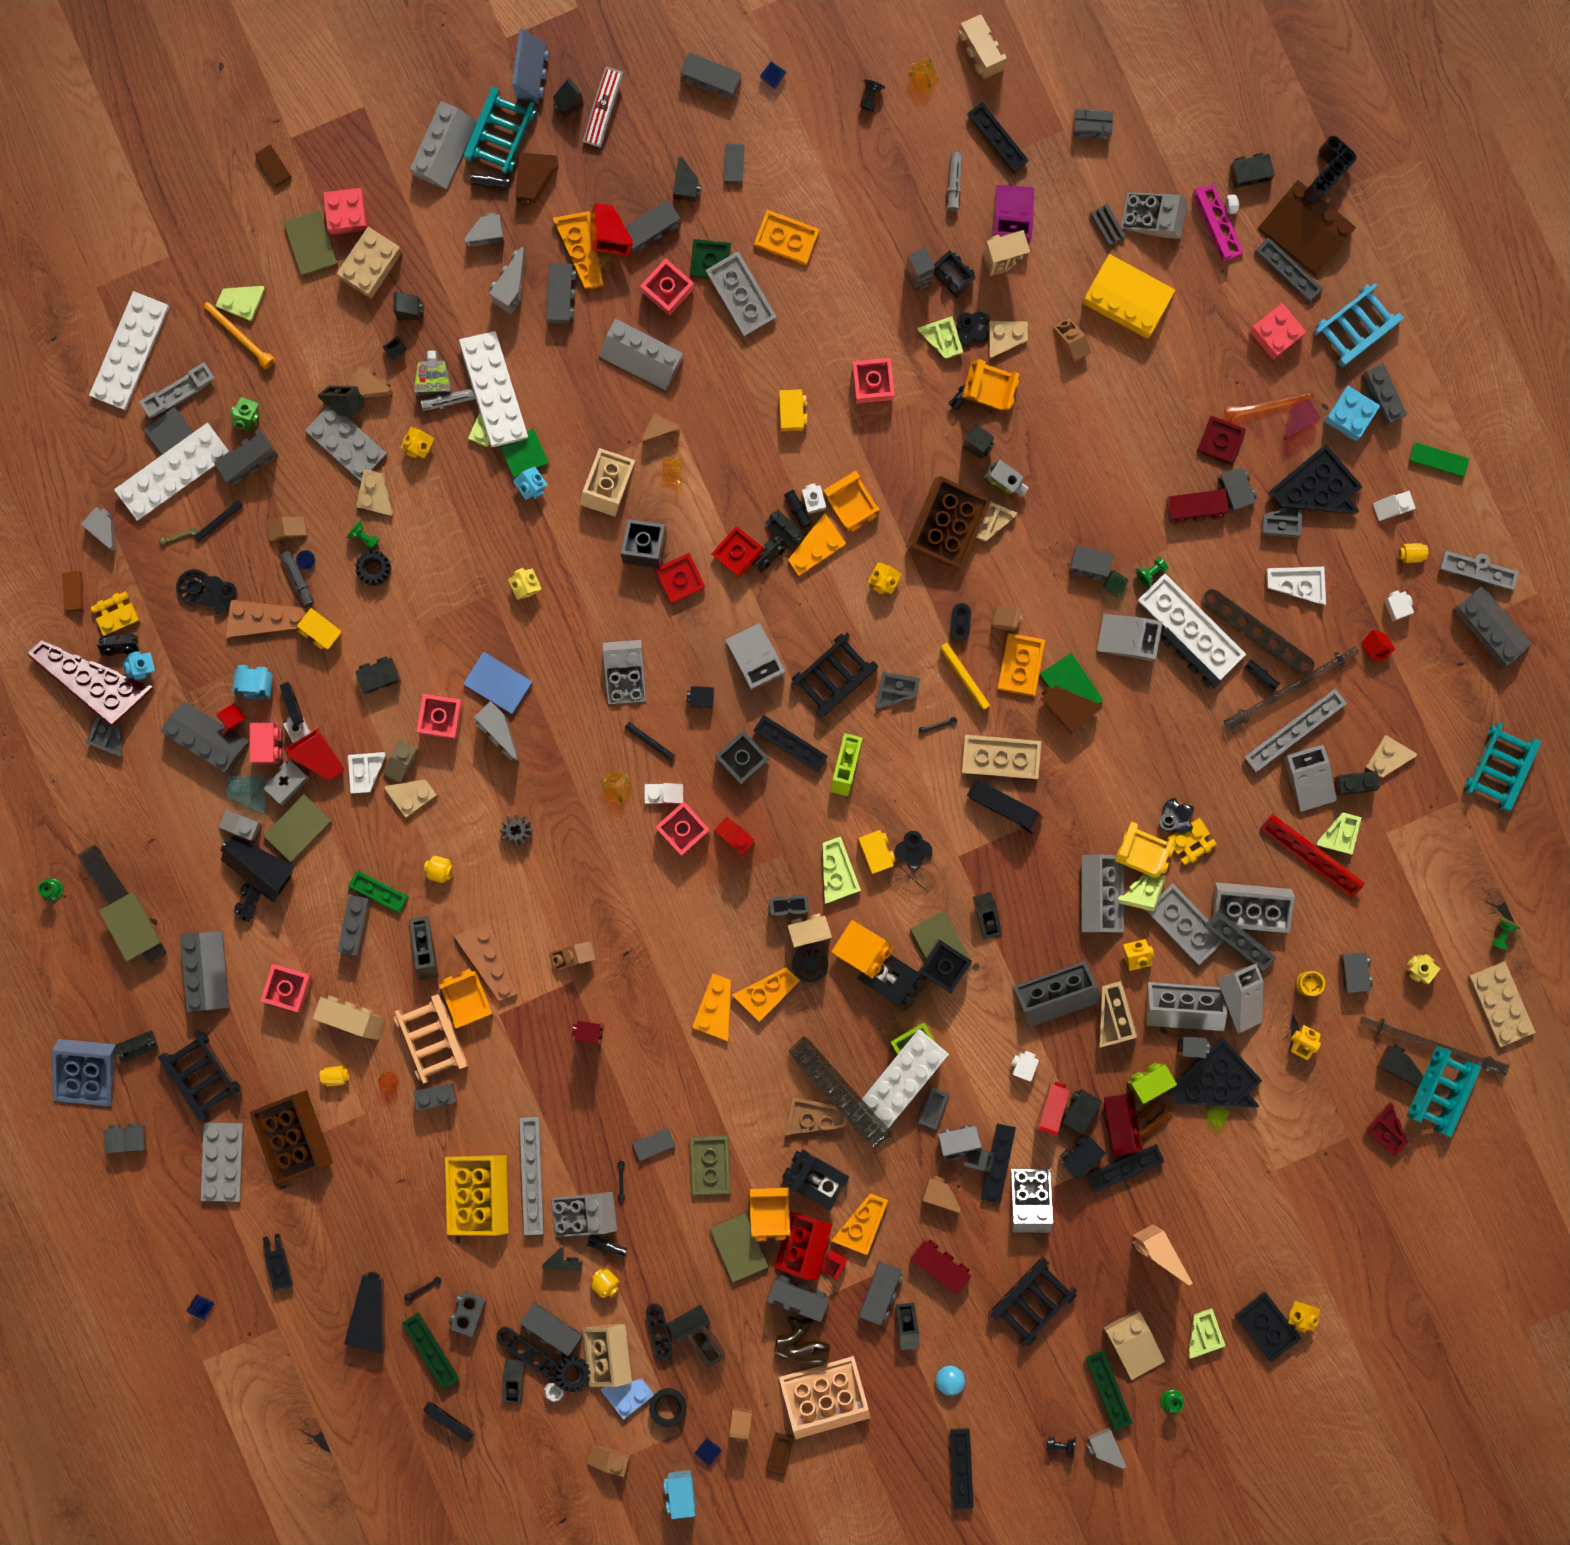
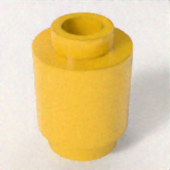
M1422 543L1402 544V547L1398 550L1399 559H1402L1403 563L1423 562V560L1428 559V547Z
M344 1065L327 1067L324 1070H320L322 1086L346 1085V1081L349 1080V1071L345 1069Z

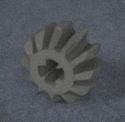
M515 814L514 821L508 816L507 820L510 823L502 822L506 829H500V832L507 833L502 839L510 838L507 842L508 845H511L514 841L515 847H518L519 840L523 845H526L524 837L531 840V836L527 835V832L531 833L533 829L526 828L531 825V822L524 823L525 816H522L519 821L518 814ZM520 826L519 830H521V833L514 836L512 828Z

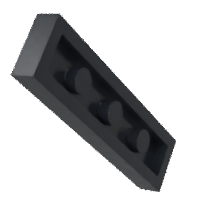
M983 102L967 113L969 119L1013 174L1029 162L1028 158Z
M1168 627L1160 634L1162 637L1160 640L1167 647L1171 646L1175 650L1174 654L1181 661L1184 659L1189 664L1188 668L1194 674L1198 673L1202 677L1201 681L1208 688L1212 687L1214 689L1221 682Z
M765 715L762 716L753 732L816 772L820 770L828 755Z
M996 1123L991 1152H994L995 1155L991 1172L986 1171L981 1200L1001 1203L1016 1127Z
M1154 1144L1086 1174L1093 1193L1165 1161L1158 1145Z
M970 1428L950 1429L954 1509L974 1508Z

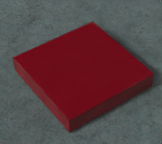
M1210 416L1197 452L1232 465L1246 429Z

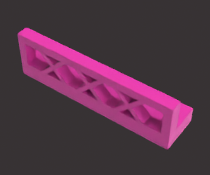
M1213 184L1206 188H1203V186L1196 188L1193 196L1221 261L1224 262L1242 255L1244 252L1215 185ZM1212 191L1214 195L1212 203L1209 202L1206 192ZM1212 208L1220 210L1222 214L1220 220L1216 219ZM1220 225L1228 228L1229 234L1227 237H1224ZM1227 242L1234 244L1237 252L1231 254Z

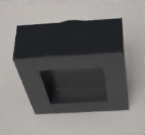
M398 336L382 347L392 360L401 356L407 350Z

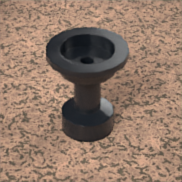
M864 79L863 82L868 93L865 101H861L859 107L868 111H874L875 105L872 102L875 93L885 89V86L878 82Z
M1049 1436L1047 1452L1053 1453L1054 1449L1066 1451L1067 1456L1074 1460L1076 1436L1073 1439H1069L1067 1443L1056 1442L1055 1437Z

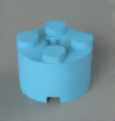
M237 665V669L234 671L232 694L238 696V693H241L243 698L264 700L265 696L270 699L273 674L268 672L266 667L249 669V666Z

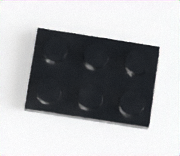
M1265 1291L1234 1315L1270 1362H1273L1302 1339Z

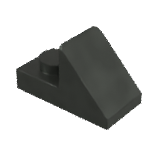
M563 1245L543 1263L542 1269L581 1271L583 1261H578V1257H567V1260H563Z

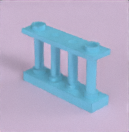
M1376 283L1371 287L1366 285L1359 291L1361 295L1328 321L1323 319L1315 326L1317 329L1313 334L1316 336L1323 332L1340 353L1341 359L1337 364L1341 369L1404 319L1400 312L1395 316L1393 314L1390 315L1372 293L1377 287ZM1366 297L1383 317L1385 324L1380 328L1378 325H1374L1357 304ZM1349 309H1352L1368 328L1370 336L1366 339L1360 337L1343 316ZM1335 320L1339 322L1355 342L1354 345L1356 347L1351 351L1343 346L1328 327Z

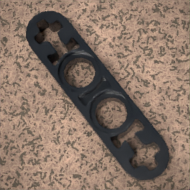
M504 1326L498 1330L496 1339L502 1346L546 1378L553 1379L555 1377V1374H549V1369L546 1366L544 1370L540 1367L544 1365L546 1359L549 1360L547 1365L553 1367L555 1364H558L556 1360L512 1328ZM506 1331H508V1336L511 1339H514V1336L518 1338L514 1341L512 1347L509 1346V1344L511 1343L510 1340L505 1339L503 1341L501 1339V1332L505 1333ZM518 1342L526 1344L527 1349L525 1352L520 1353L516 1350ZM538 1353L542 1356L540 1364L532 1362L531 1357L533 1354Z

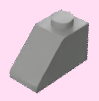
M488 213L485 214V217H480L465 237L467 247L504 242L500 214Z
M95 507L81 525L109 549L115 551V522L110 519L112 515L104 508L100 510Z
M225 810L219 828L255 841L262 823Z
M1109 1428L1088 1436L1089 1443L1086 1444L1091 1454H1095L1098 1459L1122 1469L1126 1468L1112 1431Z

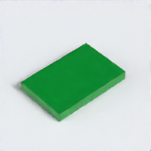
M1072 652L1040 673L1048 687L1059 686L1097 704L1103 701V698Z

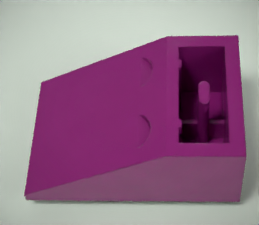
M996 185L992 236L1000 235L1002 237L1024 230L1027 243L1030 244L1033 229L1034 188Z

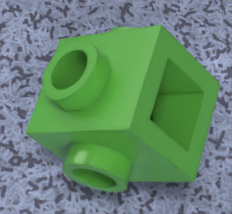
M241 397L237 405L233 406L230 412L232 425L238 429L250 431L253 425H257L259 420V403Z

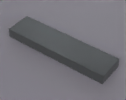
M1269 237L1255 250L1254 253L1308 303L1323 290Z
M1217 911L1205 924L1207 928L1251 963H1257L1258 968L1263 972L1276 959L1274 954L1220 911Z

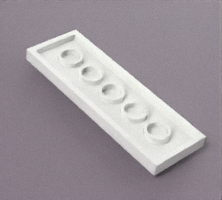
M133 291L89 394L90 397L126 411L170 308L169 305Z
M496 331L459 339V346L490 447L527 439L528 434Z
M206 423L114 490L138 521L215 466L214 463L228 453L229 450L209 423Z
M1166 574L1137 600L1157 621H1163L1162 626L1165 629L1168 627L1220 680L1246 655Z
M917 1030L849 1114V1117L876 1141H879L949 1054L923 1031Z

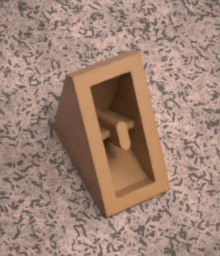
M653 414L642 436L644 444L679 433L680 429L677 424Z
M280 517L266 523L269 542L307 536L304 517Z

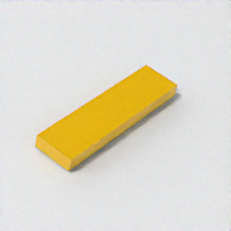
M948 643L942 645L940 648L941 652L981 710L984 711L989 708L990 704Z

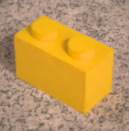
M802 389L779 390L781 432L804 431V425H807V414H803V406H807L806 395H802Z
M311 607L296 625L299 627L298 632L306 638L311 636L315 640L313 644L321 650L324 647L328 650L342 632Z
M881 830L858 838L871 874L894 866L893 862L896 860L892 850L888 851L886 844L889 841L885 833H881Z

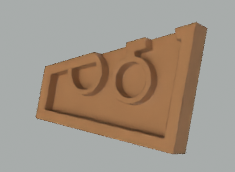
M792 1097L785 1135L845 1128L849 1108Z

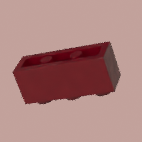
M1225 489L1169 496L1166 499L1169 522L1174 521L1175 524L1186 523L1188 519H1193L1194 522L1203 521L1205 517L1211 516L1212 519H1220L1229 512Z
M577 1021V1024L573 1025L572 1036H575V1041L599 1044L602 1041L604 1023Z
M1133 1092L1104 1097L1103 1107L1107 1113V1128L1110 1131V1145L1114 1155L1135 1153L1143 1150Z
M923 1239L910 1259L958 1295L971 1278V1275L968 1273L970 1269L962 1263L957 1265L953 1262L954 1257L946 1251L944 1253L940 1252L937 1249L939 1245L931 1239L928 1242Z

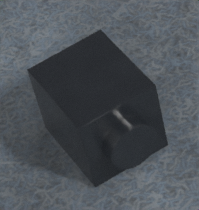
M691 686V691H687L686 702H690V707L713 708L714 687Z

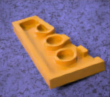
M590 211L554 217L553 221L585 290L604 286L598 252L591 250Z

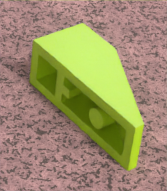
M844 733L829 792L844 796L849 795L862 737Z

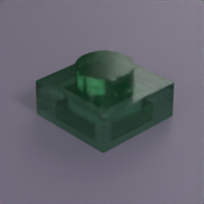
M1113 570L1110 571L1103 588L1120 597L1129 580Z

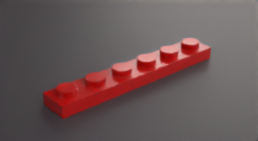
M1271 814L1260 827L1261 831L1351 898L1363 888L1365 882L1274 814Z

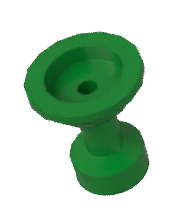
M359 520L346 538L356 539L359 537L367 543L366 548L371 551L379 541V538L376 536L370 537L363 532V525L361 520Z
M1161 557L1154 560L1155 565L1150 569L1137 568L1135 570L1138 579L1147 588L1151 586L1154 574L1158 571L1164 573L1168 570L1166 562Z
M49 878L39 883L38 892L44 899L54 901L63 894V885L59 880Z
M1499 918V926L1502 928V932L1498 939L1493 940L1492 945L1506 951L1508 945L1505 942L1509 933H1514L1520 927Z
M1169 1389L1162 1394L1161 1405L1166 1411L1177 1413L1183 1409L1184 1398L1179 1391Z

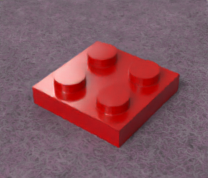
M735 526L711 555L740 578L765 549L739 527Z
M690 553L665 563L660 568H655L671 604L706 588Z

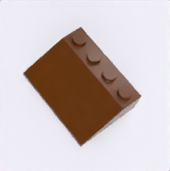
M1297 180L1258 229L1317 276L1356 227L1324 200L1320 199L1316 204L1309 203L1304 197V192L1308 187Z
M942 476L936 477L906 548L962 570L991 499Z
M307 1090L250 1112L276 1185L333 1163Z

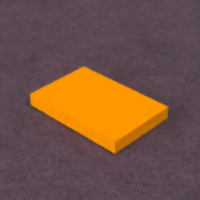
M766 210L754 246L807 266L820 229Z
M1011 633L1007 634L997 690L1035 697L1045 640Z

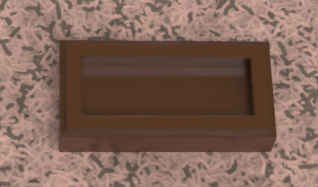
M271 144L255 154L275 187L291 178V175Z
M775 1432L766 1471L785 1476L794 1436Z

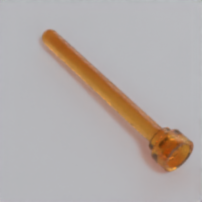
M1311 391L1241 408L1234 407L1233 405L1224 408L1227 422L1235 421L1240 415L1312 399L1314 393Z

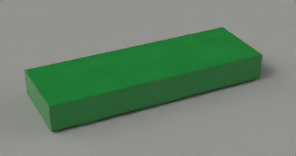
M1417 442L1413 444L1409 458L1410 462L1460 477H1465L1470 458Z
M356 870L348 885L349 888L398 913L401 912L408 898V895Z

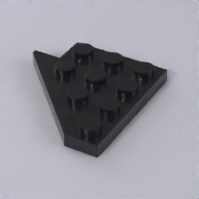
M1325 444L1272 488L1268 494L1279 507L1357 514L1359 510L1349 498L1363 488V486Z
M1221 1038L1210 1048L1206 1058L1200 1057L1175 1081L1177 1085L1167 1090L1180 1105L1258 1108V1103L1249 1093L1262 1082V1079L1226 1040Z

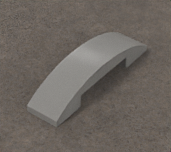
M203 362L188 371V375L158 393L153 392L140 400L139 403L148 417L151 418L171 409L212 382L215 377L206 363Z

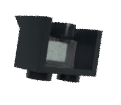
M949 250L934 264V275L957 298L974 282L976 276L969 266L966 267L961 262L962 260L958 254L952 253Z

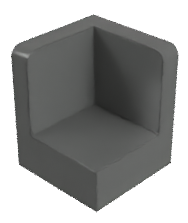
M981 1149V1154L970 1156L969 1162H964L963 1166L991 1172L995 1153Z

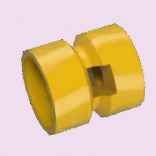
M1306 971L1297 976L1295 987L1301 995L1317 996L1324 990L1325 980L1318 972Z

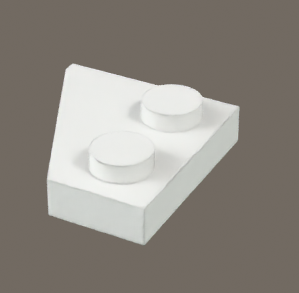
M385 752L348 755L351 794L372 791L385 760Z

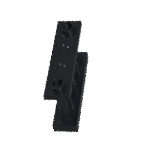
M848 632L845 635L841 633L835 638V644L802 674L798 672L791 678L793 681L791 687L794 688L798 684L817 704L819 710L816 714L821 719L878 669V665L874 661L871 663L865 662L846 641L850 637ZM841 646L860 667L859 670L861 672L857 676L851 675L832 654L838 647ZM827 659L844 677L847 685L842 689L840 687L837 688L818 665ZM811 672L831 691L833 698L828 702L826 700L823 701L804 680Z
M195 1031L193 1034L197 1038L173 1055H169L166 1052L157 1058L198 1120L202 1122L210 1117L208 1114L209 1109L231 1094L235 1098L242 1095L240 1092L242 1088L236 1080H232L208 1043L210 1039L206 1033ZM201 1045L207 1055L184 1071L179 1070L176 1066L177 1061ZM212 1061L218 1071L195 1087H190L186 1081L188 1077ZM223 1078L228 1088L206 1103H201L197 1098L199 1096L198 1093Z
M1043 1256L989 1311V1314L995 1320L998 1317L1000 1319L1003 1318L1023 1338L1019 1342L1023 1347L1026 1344L1030 1346L1036 1339L1035 1335L1066 1302L1071 1303L1077 1296L1075 1294L1078 1291L1072 1286L1068 1290L1048 1270L1047 1265L1049 1262ZM1038 1275H1043L1063 1295L1056 1304L1035 1285L1034 1279ZM1025 1289L1030 1290L1050 1309L1043 1318L1021 1298L1020 1294ZM1011 1303L1017 1304L1036 1323L1029 1332L1008 1313L1007 1307Z

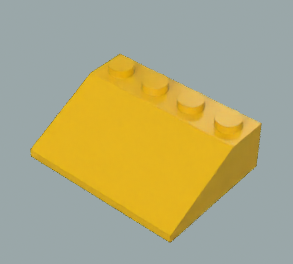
M1109 254L1082 304L1149 339L1175 289Z
M507 1155L445 1157L447 1235L508 1234Z

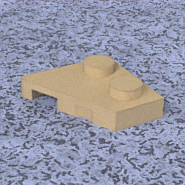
M990 321L989 359L1026 343L1028 340V322Z
M364 469L356 507L392 516L394 511L391 508L390 496L385 485L386 481L383 473Z
M990 502L976 538L987 542L1015 518L1017 512Z

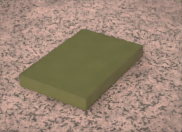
M320 210L284 222L302 277L338 265Z
M303 794L263 836L290 862H293L332 820Z
M135 892L99 910L126 962L162 943Z
M945 911L910 929L925 958L937 940L943 941L969 958Z
M728 1135L690 1137L692 1196L731 1194Z
M746 1213L710 1228L732 1282L768 1268L758 1241H755V1238H751V1224Z

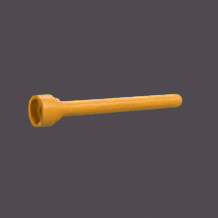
M209 302L204 304V308L258 358L259 365L267 370L273 365L275 358L270 353H263Z

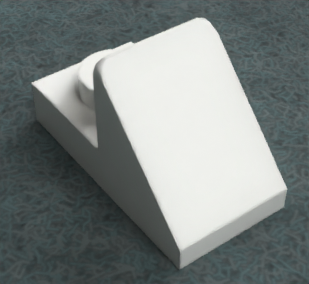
M1410 491L1391 495L1372 504L1378 522L1416 509Z
M645 784V804H681L683 802V784Z

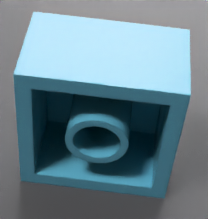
M1347 386L1324 422L1356 442L1367 428L1380 405L1352 387Z
M692 1471L668 1473L667 1478L664 1479L665 1494H669L666 1502L667 1514H671V1519L694 1517L696 1506Z

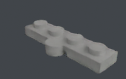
M1446 550L1443 553L1439 568L1442 571L1511 591L1515 588L1519 574L1518 571L1490 564V559L1486 554L1481 553L1475 558H1470Z

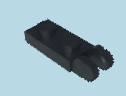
M279 1233L275 1234L274 1238L277 1246L275 1251H271L269 1238L263 1237L266 1252L264 1254L273 1291L294 1286L285 1248H283Z

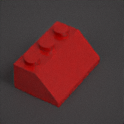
M790 1211L791 1235L786 1237L787 1240L781 1243L775 1268L800 1278L817 1281L833 1224Z

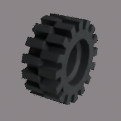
M367 550L366 553L360 554L361 557H358L357 563H355V571L361 581L367 585L377 586V584L381 585L383 581L388 580L387 577L391 574V565L388 558L382 552ZM370 561H377L380 564V571L376 575H370L366 571V566Z
M569 1355L559 1359V1363L554 1365L556 1370L552 1372V1374H555L553 1380L556 1381L555 1384L560 1389L574 1393L577 1390H583V1386H587L586 1381L590 1380L588 1374H591V1371L587 1369L589 1365L585 1364L586 1361L584 1359ZM574 1366L578 1371V1376L574 1381L569 1382L565 1377V1372L569 1367Z

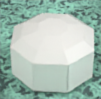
M1228 195L1226 197V209L1229 214H1236L1239 210V200L1236 195Z
M556 1382L548 1383L544 1388V1395L551 1402L559 1401L564 1395V1391L556 1386Z

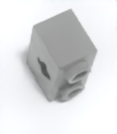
M293 761L284 762L278 769L280 772L275 777L272 775L265 782L266 786L264 789L281 805H284L310 778ZM283 778L288 779L287 782L289 784L287 786L282 785L284 783L282 781Z

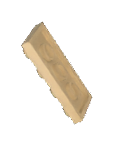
M964 735L961 773L1038 780L1041 741Z
M1505 961L1468 976L1498 1047L1536 1033Z

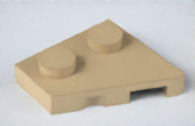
M1384 735L1365 768L1371 772L1377 771L1378 776L1382 778L1416 757L1417 753L1389 736Z
M426 779L384 787L405 818L437 796Z

